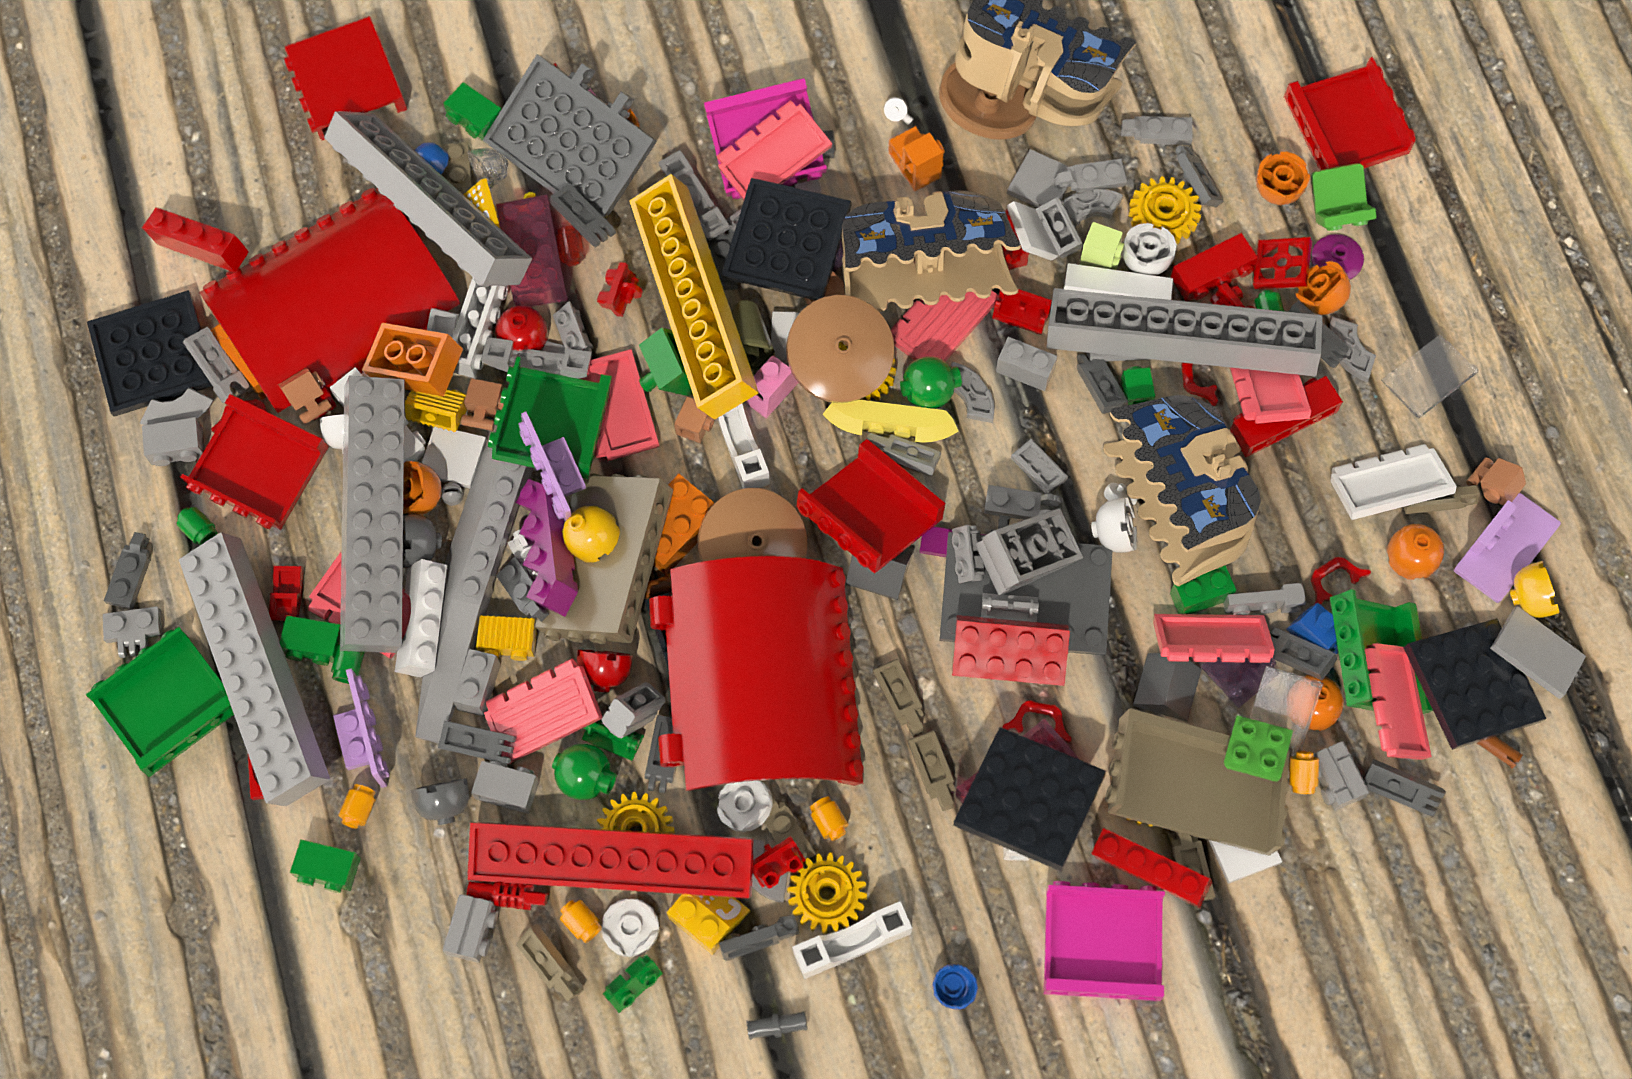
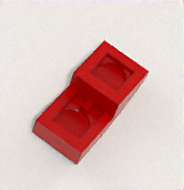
M274 566L273 593H270L269 602L271 620L285 621L286 616L299 617L303 587V566Z

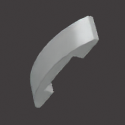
M681 150L658 162L666 177L672 174L688 187L707 241L730 229L728 222L706 193Z
M487 337L481 361L489 366L508 372L509 366H514L518 356L521 357L520 367L579 379L587 377L592 352L565 348L564 354L531 349L518 351L513 350V341Z

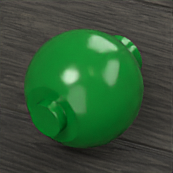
M925 356L913 361L907 367L903 381H900V389L904 397L907 396L908 400L916 407L931 409L944 406L952 398L954 388L962 386L959 368L957 366L950 367L947 362L934 356Z
M580 743L566 748L562 754L558 753L552 764V769H555L554 778L557 786L566 796L575 800H589L595 798L600 792L608 795L613 789L617 774L610 771V763L604 752L591 744Z

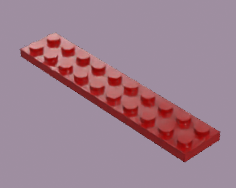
M471 822L469 831L468 880L750 898L752 897L754 838Z

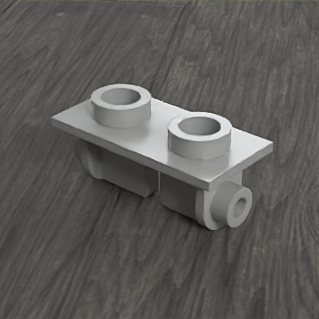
M569 301L553 315L564 347L592 352L593 346L590 344L587 334L582 333L585 328L580 318V312Z
M964 525L952 529V545L955 549V571L958 575V582L982 581L983 575H985L983 561L980 556L973 555V551H978L975 545L981 541L980 531L977 530L976 525Z
M983 593L981 617L1037 622L1038 597L998 596V594Z

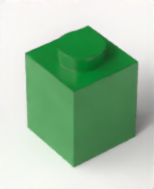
M1133 366L1123 371L1121 387L1128 400L1127 406L1155 400L1156 396L1150 367Z

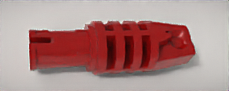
M470 881L467 886L466 896L492 901L494 906L531 910L532 904L545 906L548 902V893L534 891V885L503 883L500 881L489 884Z

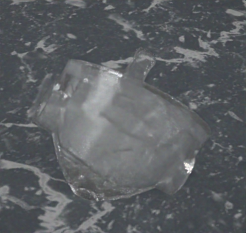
M490 148L467 151L477 182L486 178L489 189H491L506 178L509 163L505 155Z

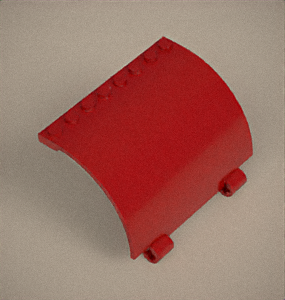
M378 188L366 190L361 194L360 199L342 204L336 213L320 217L316 221L317 224L310 228L304 227L294 233L295 237L286 242L282 240L275 243L271 247V251L264 255L257 254L249 259V263L241 268L239 267L236 273L228 271L226 277L218 282L213 280L203 286V290L199 292L277 413L291 406L278 384L307 368L310 373L316 371L324 383L320 387L324 394L314 400L319 404L327 399L332 406L330 410L313 420L318 419L337 407L330 395L332 393L330 387L354 368L361 374L363 373L362 369L382 323L427 330L431 308L449 311L461 304L436 261L409 221L387 196L382 195L378 191Z
M747 556L709 560L670 569L672 596H657L649 599L651 628L666 630L673 724L672 734H664L658 737L660 766L679 767L684 765L686 790L689 791L722 784L772 779H822L838 781V783L852 786L864 784V768L860 752L861 738L858 731V710L855 699L856 685L853 678V656L850 647L851 632L848 626V603L845 594L846 579L843 568L807 558Z

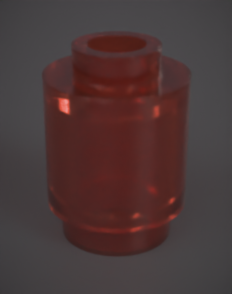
M572 225L561 227L556 236L560 261L568 266H577L586 258L582 235Z

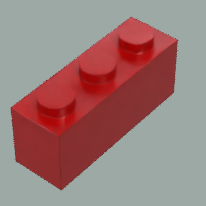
M1239 233L1175 265L1170 278H1173V283L1186 302L1193 299L1200 300L1208 295L1209 291L1215 288L1219 289L1221 284L1227 283L1229 285L1233 279L1239 276L1244 278L1254 271L1258 256L1243 234Z

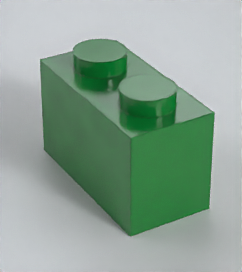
M464 82L443 102L447 119L454 125L459 124L464 127L472 138L477 139L478 137L482 141L502 108Z
M1226 565L1180 586L1173 584L1170 595L1178 614H1193L1224 603L1228 594H1235L1236 587Z
M286 616L279 642L285 657L294 661H302V658L312 659V662L315 664L328 666L329 662L333 663L337 646L340 645V624Z
M300 839L290 873L297 878V883L313 887L314 883L325 885V890L334 893H341L342 889L351 891L361 858L352 851Z

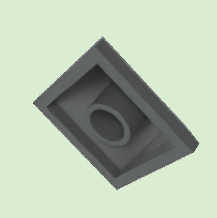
M906 548L875 574L867 567H863L857 558L852 555L845 584L898 600L914 549Z
M1148 653L1133 706L1187 722L1202 669L1190 660L1188 662H1169L1167 657H1161L1160 653Z

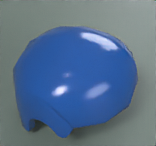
M433 142L422 143L414 149L439 174L444 172L449 156L438 144Z
M958 964L945 965L935 975L933 981L934 996L947 1008L964 1009L975 1000L978 992L977 979L973 972L965 966Z

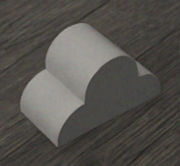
M1060 508L994 530L982 537V541L975 545L998 596L1016 590L1083 558Z

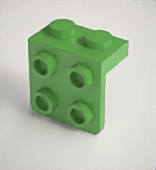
M1350 164L1318 170L1312 173L1313 199L1317 224L1327 228L1328 231L1342 229V225L1352 223L1353 226L1368 224V220L1376 219V209L1367 204L1364 167L1361 164Z
M1237 715L1224 759V766L1231 770L1267 780L1279 781L1293 730Z

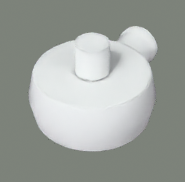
M892 97L886 101L884 113L888 119L892 121L903 120L907 125L912 122L913 118L907 114V103L902 98Z
M1110 483L1104 491V496L1108 501L1117 498H1129L1132 505H1135L1137 499L1130 498L1127 495L1126 486L1123 483Z

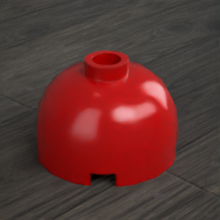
M519 305L511 307L501 314L496 323V339L513 341V350L523 351L531 349L540 351L549 338L546 321L539 311L530 306Z
M578 649L576 663L577 666L584 667L589 683L593 685V691L610 692V687L620 686L627 680L632 667L633 655L605 650Z

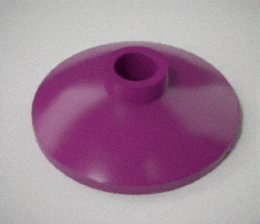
M1331 234L1321 238L1315 244L1311 260L1313 266L1318 265L1319 267L1326 266L1325 262L1328 261L1336 262L1344 269L1351 280L1360 273L1364 264V254L1360 245L1352 238L1341 234ZM1336 252H1340L1344 256H1338Z

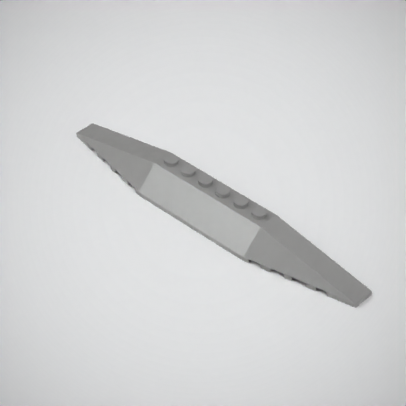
M547 341L541 351L564 354L565 347L564 345ZM488 444L482 452L444 564L447 565L435 670L422 678L415 737L438 744L444 721H451L455 709L453 698L469 649L474 650L477 642L479 617L486 615L493 593L492 585L519 506L516 501L527 480L531 478L534 469L492 459V448H488Z

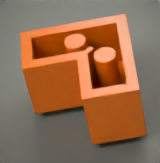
M915 126L889 140V154L914 191L941 178L944 148L941 142L935 140L930 133L926 135L924 133L920 134Z

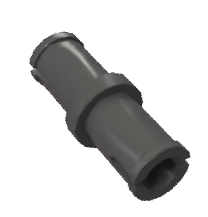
M805 1011L782 1016L776 1013L772 1014L770 1018L748 1020L746 1022L749 1040L772 1035L778 1038L782 1037L783 1033L808 1030Z

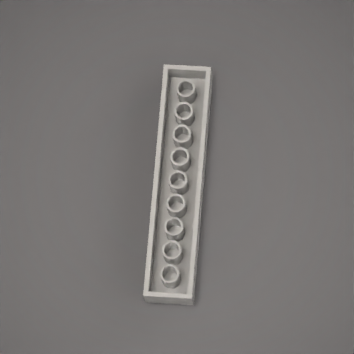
M335 111L324 137L335 151L341 153L351 166L356 167L366 180L372 182L378 188L382 195L387 196L397 209L403 211L413 224L419 226L425 232V235L435 241L445 254L451 256L461 269L467 271L477 284L483 287L520 285L532 260L522 248L374 113Z
M1054 288L1048 326L1047 348L1316 376L1321 356L1322 315Z
M349 375L344 385L340 651L396 653L402 646L403 379Z
M220 532L180 558L179 562L265 802L267 804L288 806L331 779L243 542L240 538Z

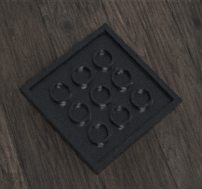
M751 178L721 276L724 279L815 301L825 297L842 240V224L846 215L850 213L852 202L842 198Z
M189 290L87 321L109 410L113 417L147 407L152 399L163 402L182 396L188 388L198 391L213 386L183 343L186 338L202 330L193 297Z
M1497 618L1411 642L1403 647L1452 750L1532 726L1547 719L1526 675L1490 649L1502 629Z
M999 727L954 819L953 826L1062 872L1105 778L1106 770Z

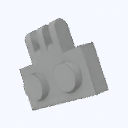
M158 606L103 614L104 641L106 643L118 642L119 658L127 657V647H129L131 657L137 656L138 645H140L141 651L149 646L148 637L162 636L161 609Z

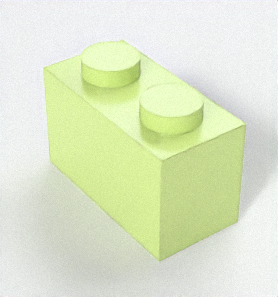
M1093 222L1084 242L1079 265L1117 270L1125 245L1121 242L1123 232Z

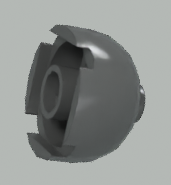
M403 514L402 567H411L421 559L431 561L434 558L436 549H441V533L436 532L435 526L429 518L420 514Z
M467 778L411 790L413 804L419 815L426 820H437L438 825L455 822L454 816L461 814L466 809L470 798Z

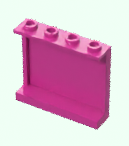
M805 78L704 102L716 155L730 145L736 152L740 150L735 141L750 130H753L757 136L760 135L756 126L772 114L777 120H780L776 111L790 100L796 107L801 104L813 119ZM820 155L782 185L793 186L798 183L797 180L807 178L808 181L822 178V174L827 171L823 155ZM721 172L726 196L740 199L741 196Z
M1054 881L1053 885H1048L1046 889L1043 994L1161 1001L1164 998V985H1162V916L1165 891H1157L1155 886H1141L1140 890L1128 889L1129 886L1124 884H1113L1111 888H1100V884L1091 882L1082 883V887L1071 886V883L1068 881Z

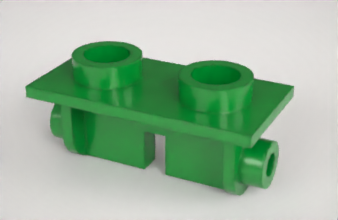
M599 720L584 727L585 732L581 740L633 761L644 735L632 732L623 738H618L609 731L602 720Z
M647 954L643 957L639 956L638 959L625 969L630 976L627 981L620 974L605 987L606 991L603 995L618 1013L631 1006L635 999L647 988L653 986L663 974Z

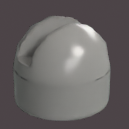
M449 482L442 487L441 497L447 505L454 506L463 500L464 493L460 485ZM448 490H458V492H446V491H448Z

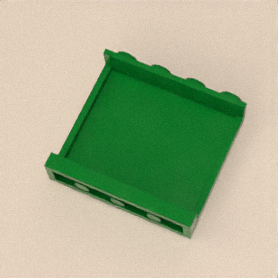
M517 356L514 366H509L506 381L509 382L508 388L503 387L500 399V403L503 404L502 410L497 409L494 420V425L497 426L496 432L491 431L489 436L488 448H492V459L535 468L530 457L531 452L529 448H531V445L525 446L519 432L521 430L518 423L522 422L521 413L527 412L541 445L543 446L564 437L582 478L588 479L610 394L612 376L601 374L599 383L520 367L521 357Z
M1351 589L1330 597L1346 702L1348 707L1374 711L1373 702L1377 700L1372 697L1369 679L1371 671H1368L1366 646L1377 643L1404 647L1408 643L1422 640L1416 603L1408 602L1393 607L1357 599L1355 590ZM1415 674L1423 714L1432 712L1433 709Z
M180 627L167 631L163 634L160 641L153 646L142 649L138 653V657L129 663L120 665L113 675L106 680H101L94 684L91 691L85 694L96 705L131 753L139 769L148 777H151L234 715L223 682Z

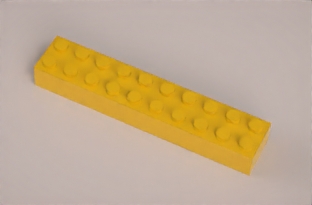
M670 174L631 199L630 204L697 408L715 420L759 394L689 189L674 175Z

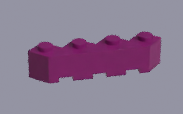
M528 479L516 501L518 505L530 511L519 534L534 542L523 566L538 574L526 597L546 609L565 617L578 593L577 583L573 581L572 571L575 570L574 556L564 544L562 531L565 521L563 518L558 520L552 506L553 495H547L543 484Z

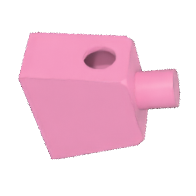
M771 356L753 376L759 394L748 399L746 404L767 419L798 384L790 367L775 356Z

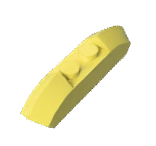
M857 400L849 403H831L823 413L835 426L857 435H862L863 431H868L876 435L884 433L894 434L904 439L910 436L916 437L915 442H933L945 439L958 432L950 414L946 410Z

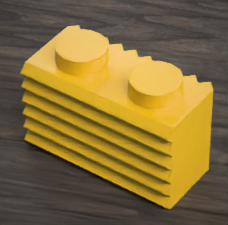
M455 389L446 390L444 397L411 391L409 396H407V400H405V417L408 421L421 422L423 425H432L438 429L442 428L443 430L447 429L448 431L456 432L461 423L462 416L467 412L464 404L466 394H462V392Z
M481 615L479 617L477 651L496 655L498 659L500 655L510 656L511 659L517 661H525L527 657H535L537 640L536 620L534 618Z

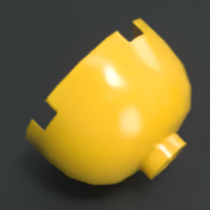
M583 506L571 513V517L564 523L562 532L564 544L568 550L578 559L589 563L599 561L598 558L604 553L609 555L613 551L619 539L620 529L616 525L615 517L608 511L597 506Z
M1543 561L1523 567L1514 578V589L1509 590L1514 606L1520 605L1522 610L1536 618L1559 614L1558 604H1555L1553 600L1555 593Z

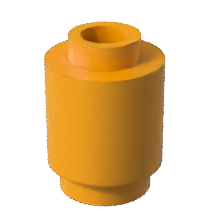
M1296 751V756L1290 757L1289 783L1292 786V792L1314 794L1315 787H1318L1319 758L1313 757V752Z
M354 784L353 789L348 791L338 814L343 819L341 823L354 829H358V826H365L375 803V791L366 786Z
M829 796L821 798L810 806L812 811L811 817L824 839L830 838L831 841H834L846 834L845 828L849 824L837 803L832 801Z
M571 900L560 911L563 914L560 921L578 940L582 939L584 943H588L602 930V926L599 924L600 920L582 900L577 902Z

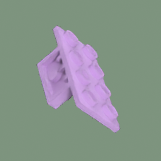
M527 412L521 413L522 422L518 423L521 430L519 431L525 446L531 445V448H529L531 452L530 457L535 469L542 470L540 473L541 481L547 495H553L552 506L558 520L563 518L566 521L571 517V511L565 497L585 489L586 485L565 438L562 437L542 446Z
M1519 493L1512 502L1509 500L1506 502L1454 568V572L1493 601L1500 603L1514 585L1516 574L1533 561L1561 525V522Z
M352 668L347 669L346 673L355 709L333 716L347 770H352L370 765L373 777L381 788L387 787L385 778L390 777L386 761H383L381 754H379L380 751H383L380 736L376 735L375 729L372 727L377 725L373 709H370L366 701L370 699L366 683H363L361 675L356 676Z

